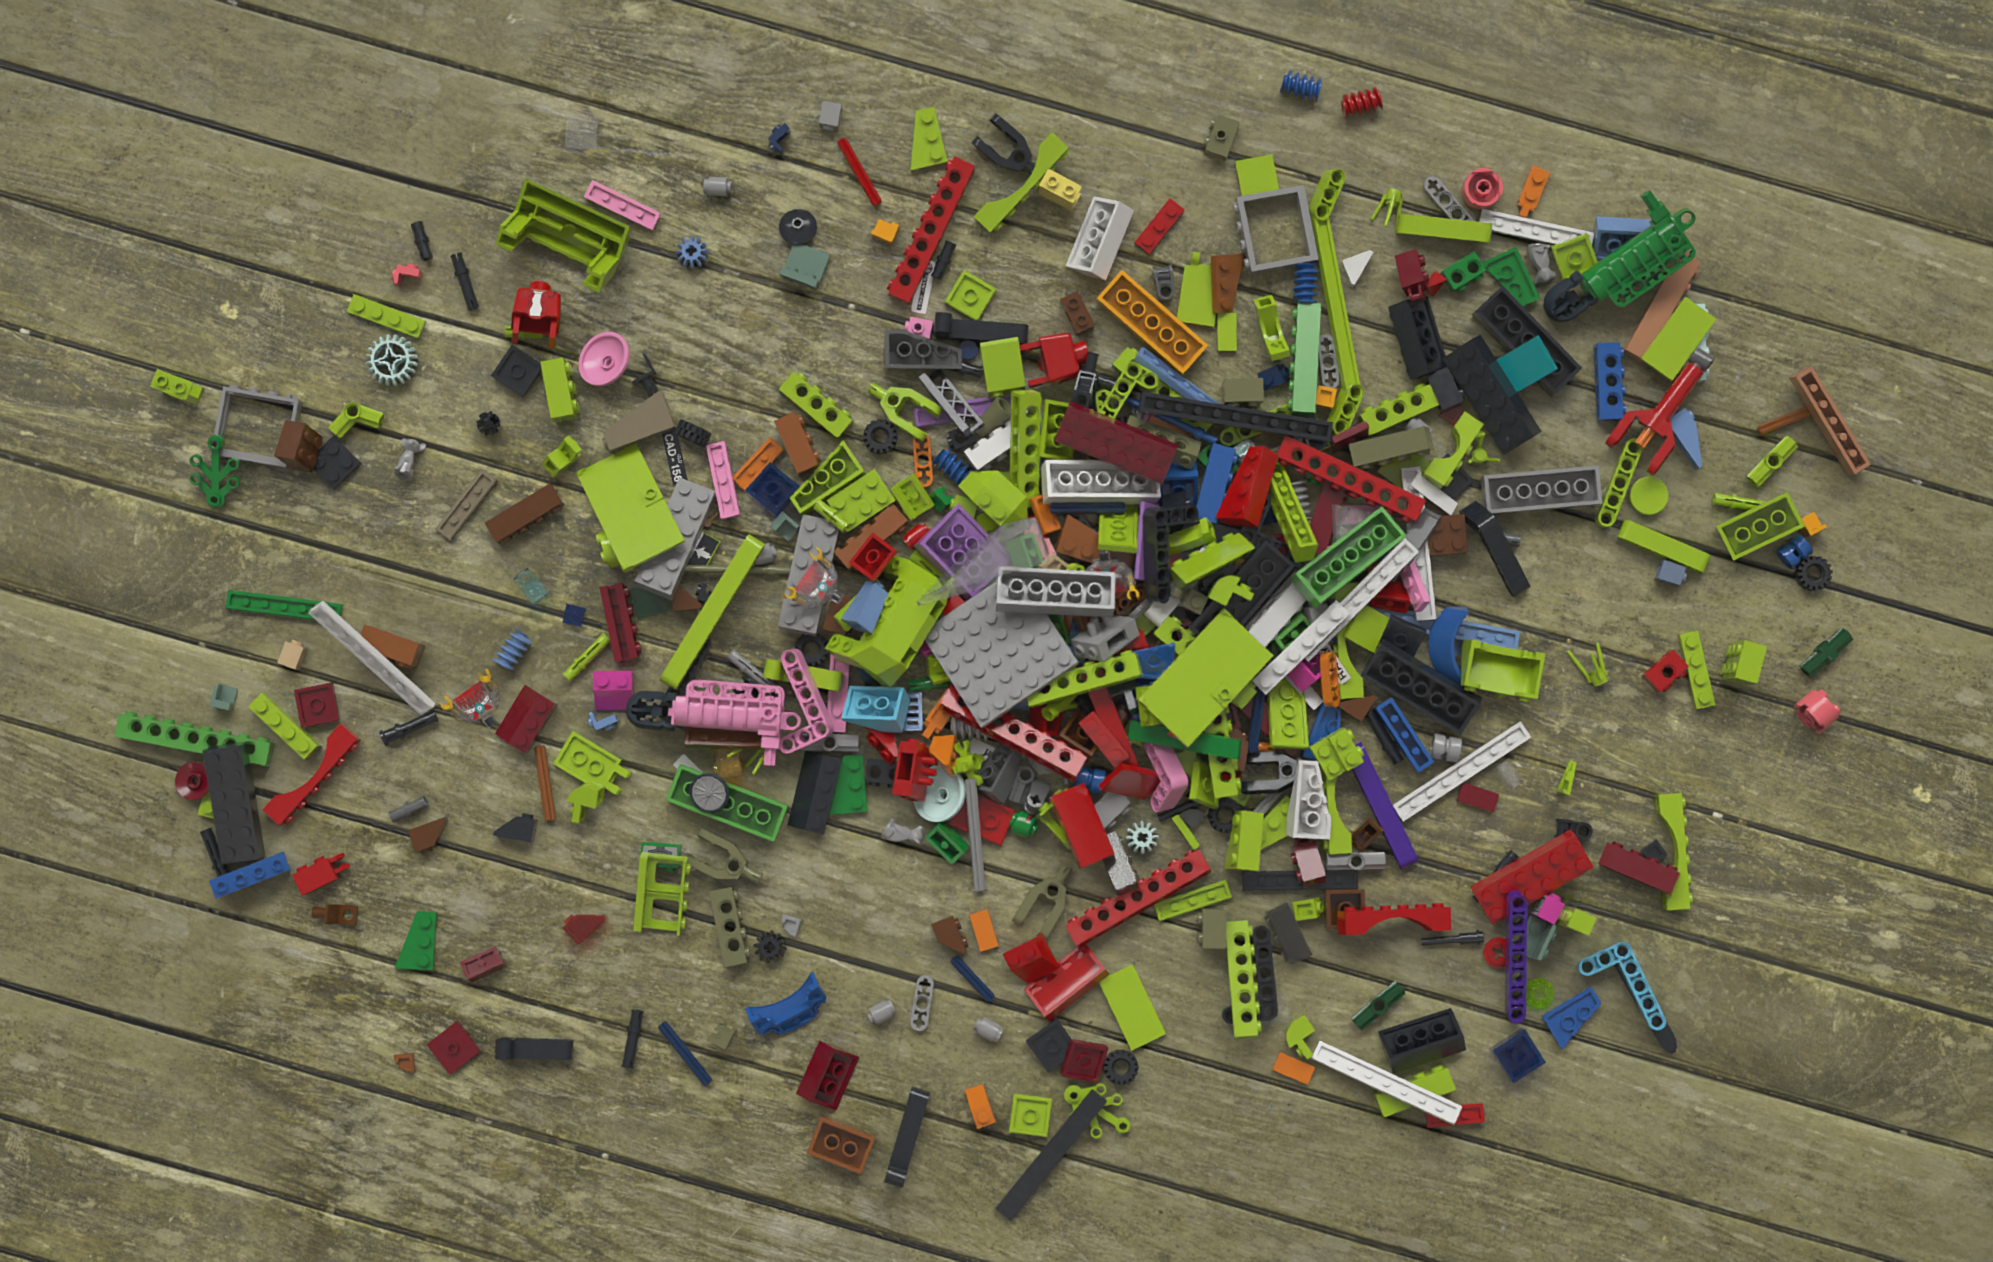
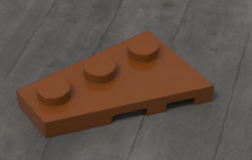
M1245 253L1211 255L1213 313L1232 312Z

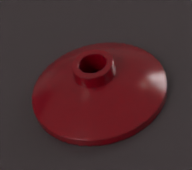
M188 762L176 774V789L185 799L198 800L209 792L205 765L200 762ZM196 778H198L197 785L194 783Z

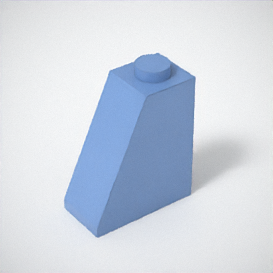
M866 581L841 620L854 630L872 633L884 606L885 599L888 596V593L883 589L884 586L877 581Z

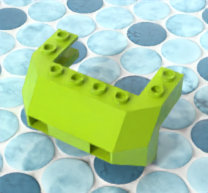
M525 178L516 208L500 225L495 245L500 246L503 250L513 252L526 237L530 238L535 243L543 244L552 251L560 252L568 258L577 260L587 266L586 272L589 275L582 285L588 287L591 291L600 293L614 276L627 248L633 228Z
M894 556L883 570V576L895 583L885 599L873 632H864L860 641L834 633L825 647L836 659L864 669L884 687H891L907 670L944 609L950 590L934 575L912 561L898 556Z

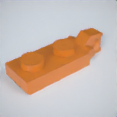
M1532 165L1517 201V206L1521 207L1518 214L1519 217L1526 218L1528 212H1533L1537 207L1550 172Z
M946 688L923 724L927 728L922 736L928 740L933 732L938 734L951 717L949 714L939 710L940 702L948 688Z

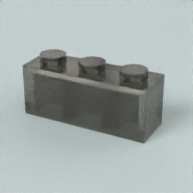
M1114 831L1107 834L1115 854L1102 859L1117 896L1139 888L1137 881H1140L1137 871H1132L1130 864L1133 862L1129 853L1125 854L1123 850L1125 843L1122 836L1118 837Z
M1283 902L1265 911L1267 915L1264 917L1268 927L1272 926L1275 932L1272 936L1276 944L1281 945L1283 949L1281 955L1285 962L1289 961L1292 965L1312 955L1287 902Z

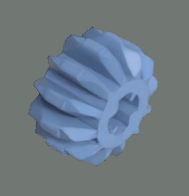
M693 236L689 237L690 241L688 242L685 237L682 238L685 244H677L682 249L676 251V255H681L678 261H684V267H687L690 263L692 269H694L696 262L699 267L702 266L699 260L706 261L707 258L703 254L709 253L707 249H703L706 247V243H700V237H697L695 242ZM691 248H694V250L697 251L693 253V256H690V254L687 253L691 251Z

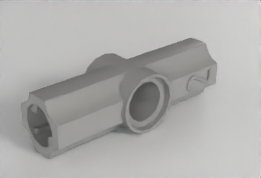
M803 734V738L809 741V734ZM831 734L824 739L801 748V751L859 752L860 735ZM829 737L835 740V746L832 748L826 746V740Z
M1385 852L1326 853L1327 870L1385 869L1386 865ZM1354 856H1358L1360 864L1354 867L1351 864V859Z

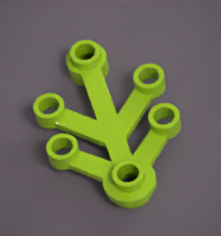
M1098 1083L1093 1087L1081 1089L1079 1086L1071 1085L1066 1088L1064 1098L1067 1103L1072 1104L1074 1111L1092 1088L1100 1095H1104L1106 1093V1086L1103 1083ZM1103 1086L1104 1091L1098 1092L1097 1087ZM1072 1092H1076L1078 1094L1077 1097L1074 1099L1070 1097V1094ZM1119 1093L1105 1097L1107 1102L1104 1106L1111 1104L1119 1106L1122 1104L1123 1098ZM1115 1096L1120 1097V1101L1118 1103L1113 1101V1098ZM1103 1108L1097 1113V1115L1115 1125L1119 1133L1124 1134L1130 1130V1121L1126 1117L1117 1118ZM1095 1116L1090 1122V1133L1093 1138H1100L1102 1129L1098 1125L1097 1116ZM1125 1123L1127 1126L1125 1129H1120L1119 1125ZM1099 1129L1100 1133L1098 1135H1094L1093 1130Z

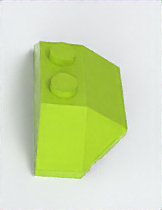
M998 470L971 471L958 485L976 505L1014 537L1028 524L1027 496Z

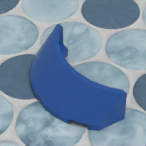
M1465 606L1446 607L1441 611L1440 616L1435 623L1433 622L1430 629L1428 653L1435 670L1461 685V670L1454 656V641L1457 630L1463 619L1469 614V610Z
M811 972L805 983L789 997L770 1005L748 1006L745 1009L751 1025L759 1035H765L768 1032H776L779 1035L796 1030L812 1020L819 1013L818 1008L822 1003H825L827 997L814 972Z

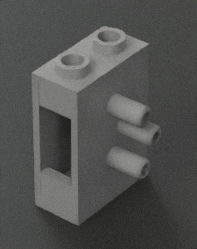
M1113 615L1112 617H1102L1103 621L1099 623L1097 616L1091 617V622L1087 624L1088 630L1081 632L1071 640L1076 657L1104 662L1139 636L1135 619Z

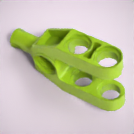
M873 382L871 384L872 388L869 387L867 392L881 400L880 404L893 425L923 442L928 433L917 428L912 422L905 421L898 413L904 408L908 400L937 418L943 409L913 389L890 387L888 390H885ZM898 398L899 401L896 405H890L892 399Z

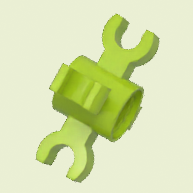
M969 740L963 742L964 748L961 747L960 742L954 744L956 752L960 754V757L956 759V765L952 767L954 774H966L967 779H975L977 785H981L983 779L977 773V770L981 769V762L985 761L983 754H971Z

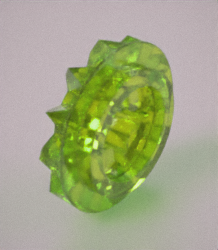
M1534 978L1526 984V1002L1531 1007L1542 1009L1548 1007L1553 1002L1555 992L1553 985L1548 980ZM1543 988L1542 993L1545 994L1546 998L1539 997L1536 1000L1537 994L1533 989L1540 990Z

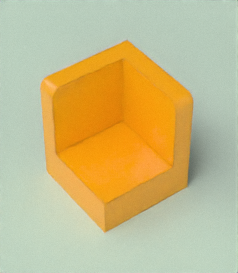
M879 219L874 230L871 232V237L893 245L900 226L894 222L890 224Z
M1318 385L1316 408L1331 410L1334 406L1337 389Z
M1811 512L1802 517L1805 527L1800 530L1804 537H1809L1825 529L1827 526L1826 524L1821 525L1816 513Z

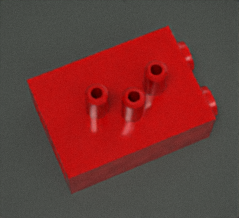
M910 738L907 741H900L893 795L906 801L925 802L927 786H932L934 783L933 779L928 778V776L935 777L937 775V770L930 768V765L937 763V759L930 756L926 743Z

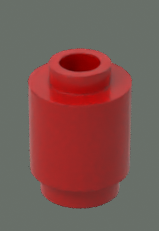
M919 523L905 533L906 536L903 537V540L913 550L915 548L914 545L930 529L926 524L921 525Z

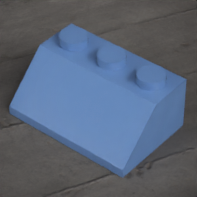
M1596 216L1592 247L1597 261L1602 260L1651 226L1649 223L1651 220Z

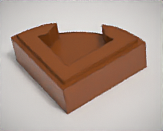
M414 1053L394 1055V1060L401 1069L409 1073L416 1072Z

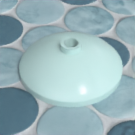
M935 765L930 768L936 769L937 775L935 777L928 776V778L933 779L934 783L932 786H927L925 802H913L917 812L924 819L931 822H944L954 817L961 809L966 793L965 783L960 773L955 774V777H950L942 768Z

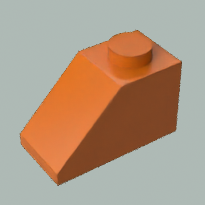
M934 736L932 744L929 746L930 756L937 759L936 764L950 777H955L952 767L956 765V759L959 758V753L954 748V744L958 743L956 736Z
M980 1084L966 1089L965 1093L977 1129L996 1123L984 1085Z

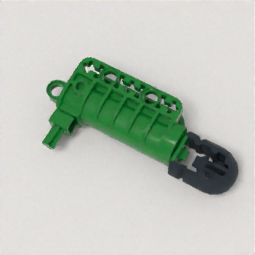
M1651 190L1645 191L1641 198L1648 207L1646 211L1652 219L1649 221L1651 226L1584 271L1582 275L1576 270L1570 274V278H1565L1553 286L1544 297L1543 308L1547 316L1554 321L1568 322L1586 311L1588 305L1593 306L1599 302L1598 298L1603 301L1609 296L1617 306L1624 307L1692 261L1696 251L1683 231L1695 223V214L1690 209L1683 208L1674 215H1671L1661 200L1658 201ZM1690 213V221L1687 223L1682 222V215ZM1687 250H1690V255L1688 257L1686 255H1683ZM1675 261L1672 268H1666L1667 265ZM1654 274H1656V276H1657L1656 279L1650 278V277L1653 276ZM1582 281L1581 289L1584 293H1590L1576 302L1579 296L1574 290H1568L1576 287ZM1642 283V288L1640 290H1633L1635 287ZM1624 296V299H1625L1624 301H1621V300H1618V301H1617V299H1618L1619 297Z

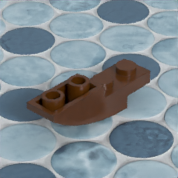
M1143 581L1133 583L1135 590L1140 593L1139 598H1137L1136 592H1132V600L1128 599L1129 585L1125 586L1127 592L1115 593L1113 615L1118 616L1147 600ZM1074 615L1079 631L1084 632L1088 630L1087 624L1091 622L1090 618L1093 616ZM1098 617L1099 623L1102 622V617Z

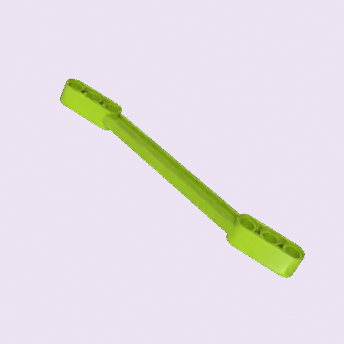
M1328 169L1324 171L1308 206L1342 386L1327 421L1333 422L1331 435H1336L1350 428L1364 396V389L1360 385L1329 219L1346 179L1345 173L1341 169ZM1333 173L1335 174V181L1332 180ZM1325 191H1327V193H1328L1327 199L1325 198V195H1324V194H1325ZM1318 208L1320 209V215H1319V216L1317 215V209H1318ZM1352 388H1353V390H1354L1353 396H1351V389H1352ZM1344 406H1346L1345 414L1343 413ZM1338 423L1339 428L1336 431L1335 426Z

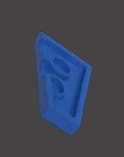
M1175 642L1132 651V653L1138 654L1144 676L1141 678L1157 680L1173 663ZM1124 663L1117 664L1116 672H1123L1125 669Z
M1324 702L1321 703L1308 736L1309 746L1340 728L1341 709L1326 707ZM1309 748L1302 751L1301 756L1316 761Z
M1589 986L1541 1016L1562 1050L1584 1022L1601 1005V1001L1593 988Z

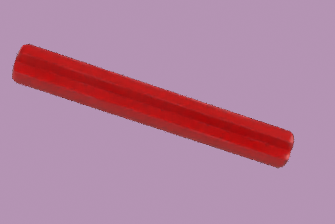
M847 138L840 139L837 142L870 202L874 207L882 203L880 196Z

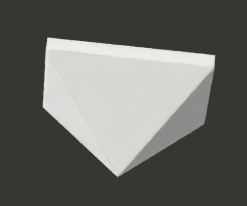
M1369 250L1342 260L1350 287H1354L1373 251Z

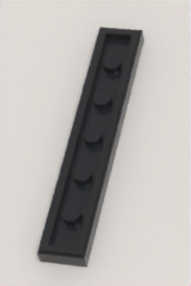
M1298 870L1242 871V891L1358 889V870H1324L1326 882L1303 888L1302 882L1297 880L1296 871Z

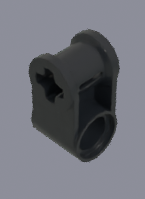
M1556 819L1557 831L1554 838L1570 829L1580 840H1585L1592 836L1593 828L1586 822ZM1582 825L1588 831L1585 836H1580L1578 833V829Z

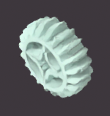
M389 334L386 335V341L382 337H379V344L373 341V345L376 347L374 349L368 348L372 355L366 354V358L371 359V361L366 362V365L372 366L368 369L369 373H374L372 378H379L378 382L380 384L385 381L387 386H390L391 381L394 386H397L398 380L404 384V377L410 380L411 376L408 373H415L416 371L412 369V366H418V363L413 361L418 356L412 354L416 349L414 347L409 348L412 343L409 341L405 343L404 337H401L398 341V335H394L391 339ZM393 346L402 347L406 355H396ZM386 348L385 355L378 359L380 352ZM391 356L396 359L393 364L388 362ZM406 361L404 368L397 373L398 366ZM378 365L388 366L391 375L383 374L379 370Z

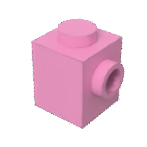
M910 317V321L905 323L904 330L930 339L933 321Z

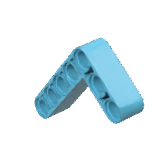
M1625 942L1613 944L1578 962L1577 970L1584 976L1593 975L1617 963L1647 1026L1652 1030H1661L1665 1027V1016L1629 944ZM1620 945L1625 946L1627 950L1624 956H1619L1617 953V948ZM1603 953L1609 956V962L1605 965L1599 961V957ZM1586 961L1592 966L1588 973L1582 970V964ZM1628 963H1632L1635 966V971L1632 974L1626 972L1625 967ZM1638 980L1644 985L1643 990L1640 992L1634 989V984ZM1646 998L1652 1001L1650 1009L1643 1007V1001ZM1654 1016H1658L1661 1019V1024L1658 1027H1654L1651 1023V1019Z

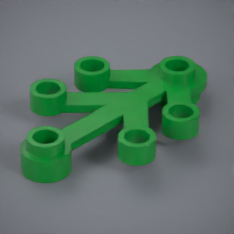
M214 434L207 442L211 449V469L199 454H194L189 459L190 464L198 467L211 481V487L203 481L200 473L192 474L189 480L192 485H198L206 494V502L210 507L220 508L225 503V495L240 485V479L237 476L230 477L227 480V484L221 489L220 481L232 470H236L240 466V460L233 457L220 470V449L225 445V440L220 434ZM213 440L217 442V446H214L212 444ZM194 457L199 460V463L194 462ZM231 461L236 462V467L232 466ZM194 476L198 477L199 482L194 480ZM232 479L236 481V485L231 483ZM213 496H215L218 499L217 502L213 501Z

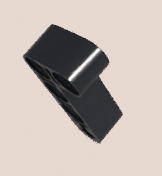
M501 1037L495 1039V1059L573 1060L574 1040Z

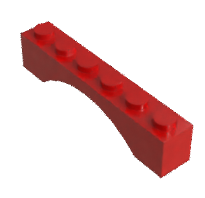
M339 724L327 737L324 759L314 776L294 791L275 795L262 810L278 825H288L295 817L293 814L297 810L303 809L308 803L306 801L310 795L314 796L320 790L319 785L332 777L334 774L332 771L335 767H340L346 761L345 756L349 752L353 753L359 747L358 742L361 739L345 724Z
M1432 903V907H1426V904H1414L1415 908H1409V905H1397V909H1391V905L1379 906L1380 909L1374 910V906H1362V910H1356V907H1344V911H1337L1338 935H1363L1379 922L1397 917L1411 920L1426 931L1452 930L1451 907H1444L1443 903Z

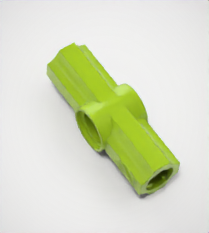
M1786 435L1768 454L1763 456L1762 460L1745 477L1752 485L1758 488L1776 469L1781 467L1782 463L1798 448V445L1792 438ZM1769 457L1775 459V466H1771L1768 463Z

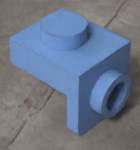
M593 711L589 713L590 717L587 718L591 728H595L596 731L604 728L605 731L615 728V723L619 722L616 714L598 721Z

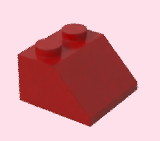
M872 532L849 563L875 582L898 551Z
M1039 934L1002 954L1011 972L1027 984L1060 968L1043 934Z

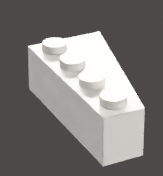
M1011 419L1005 423L1004 427L994 430L989 435L990 437L978 441L972 450L968 448L964 451V456L975 471H988L992 468L991 464L997 460L999 463L1007 457L1006 453L1010 451Z

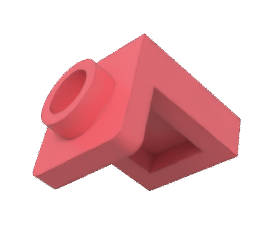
M397 265L396 269L392 272L391 279L393 284L400 287L403 276L421 280L423 272L418 269L417 265Z

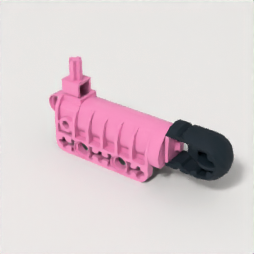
M693 680L687 685L686 696H678L677 693L672 692L666 695L664 692L639 691L629 698L626 705L628 720L635 727L641 729L662 730L664 728L666 731L674 732L676 726L758 732V735H762L761 747L765 748L764 765L775 766L776 749L780 748L782 729L795 730L801 724V718L797 713L784 712L785 691L781 686ZM715 685H718L720 687L719 695H716L713 692V688ZM694 687H706V691L694 690ZM753 688L758 689V698L752 696ZM731 689L745 690V694L727 693V691ZM775 691V693H778V697H775V699L774 696H765L766 692ZM655 699L662 702L673 701L672 708L668 710V716H671V723H668V721L653 722V719L657 716H662V707L658 706L656 702L653 705H647V702H653ZM646 715H652V718L640 720V718H645ZM789 716L797 718L796 726L790 727L787 724Z

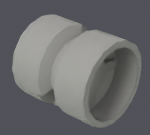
M1434 734L1430 747V756L1433 759L1441 760L1445 757L1446 761L1458 762L1462 739L1451 736L1447 739L1445 735Z

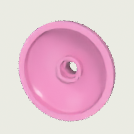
M603 332L590 339L582 349L579 357L578 367L582 378L593 386H606L616 381L623 374L629 362L630 349L627 341L615 332Z

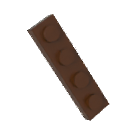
M686 727L685 748L763 749L761 747L762 735H758V732Z

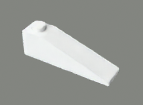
M1298 760L1286 825V835L1293 838L1330 839L1331 816L1328 813L1327 799L1322 787L1323 782L1318 761Z

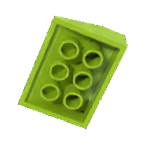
M1229 533L1222 537L1224 541L1218 544L1214 541L1205 546L1206 550L1200 553L1197 550L1188 555L1189 559L1185 561L1179 559L1172 563L1170 574L1177 588L1182 590L1246 557L1254 549V546L1240 533L1235 535Z

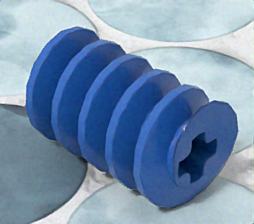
M1289 70L1284 75L1279 93H1282L1286 88L1287 95L1293 90L1294 97L1301 93V99L1308 95L1309 101L1316 97L1317 102L1322 80L1319 78L1315 83L1312 76L1307 81L1306 74L1300 79L1299 72L1293 77L1292 70Z
M1298 263L1295 265V268L1299 270L1294 273V276L1298 277L1294 280V284L1298 286L1293 288V291L1297 293L1293 295V299L1297 300L1295 303H1317L1316 300L1311 299V297L1317 296V293L1312 291V289L1318 288L1317 285L1312 284L1318 280L1317 277L1313 276V274L1319 273L1318 270L1314 269V266L1317 265L1309 263Z
M951 448L946 451L943 449L932 461V465L939 463L937 469L945 468L943 474L947 475L950 473L949 480L956 478L954 484L959 485L971 471L975 470L967 471L969 464L962 466L963 459L956 461L957 454L950 456Z

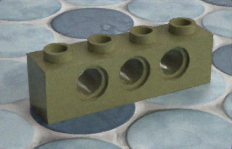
M1131 415L1129 416L1126 424L1178 444L1172 463L1192 470L1199 454L1201 441Z
M732 886L709 891L724 968L747 963L751 955L749 946L745 947L744 939H747L745 927H741L740 920H743L742 910L737 907V901H739L738 890H734ZM724 902H729L732 905L730 913H725L722 910ZM728 921H733L736 925V929L733 932H729L726 929ZM731 940L739 942L740 947L737 951L730 949L729 943Z

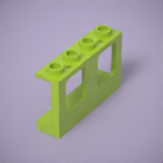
M648 852L641 853L633 931L641 932L642 928L677 931V936H680L681 930H685L686 918H683V911H687L688 900H684L685 893L688 894L689 882H686V875H690L691 869L688 857ZM663 862L682 865L681 884L657 883L655 881L656 864ZM653 900L678 901V921L653 919Z

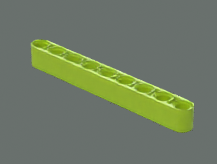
M750 534L747 535L668 663L659 681L674 690L678 689L764 549L765 543Z

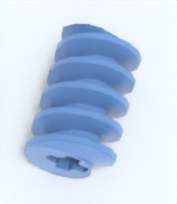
M515 627L514 629L517 633H509L512 640L505 639L508 646H500L503 653L496 652L499 658H492L495 662L510 670L515 669L512 663H519L516 656L521 658L524 656L521 650H528L525 644L532 645L529 637Z

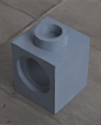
M1662 560L1659 563L1654 579L1673 586H1680L1686 579V567Z

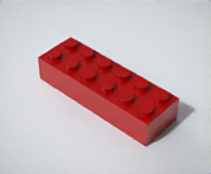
M1570 829L1471 885L1470 888L1493 925L1506 918V898L1510 891L1519 890L1529 905L1589 871L1594 866L1577 836ZM1516 898L1513 904H1518L1521 898Z

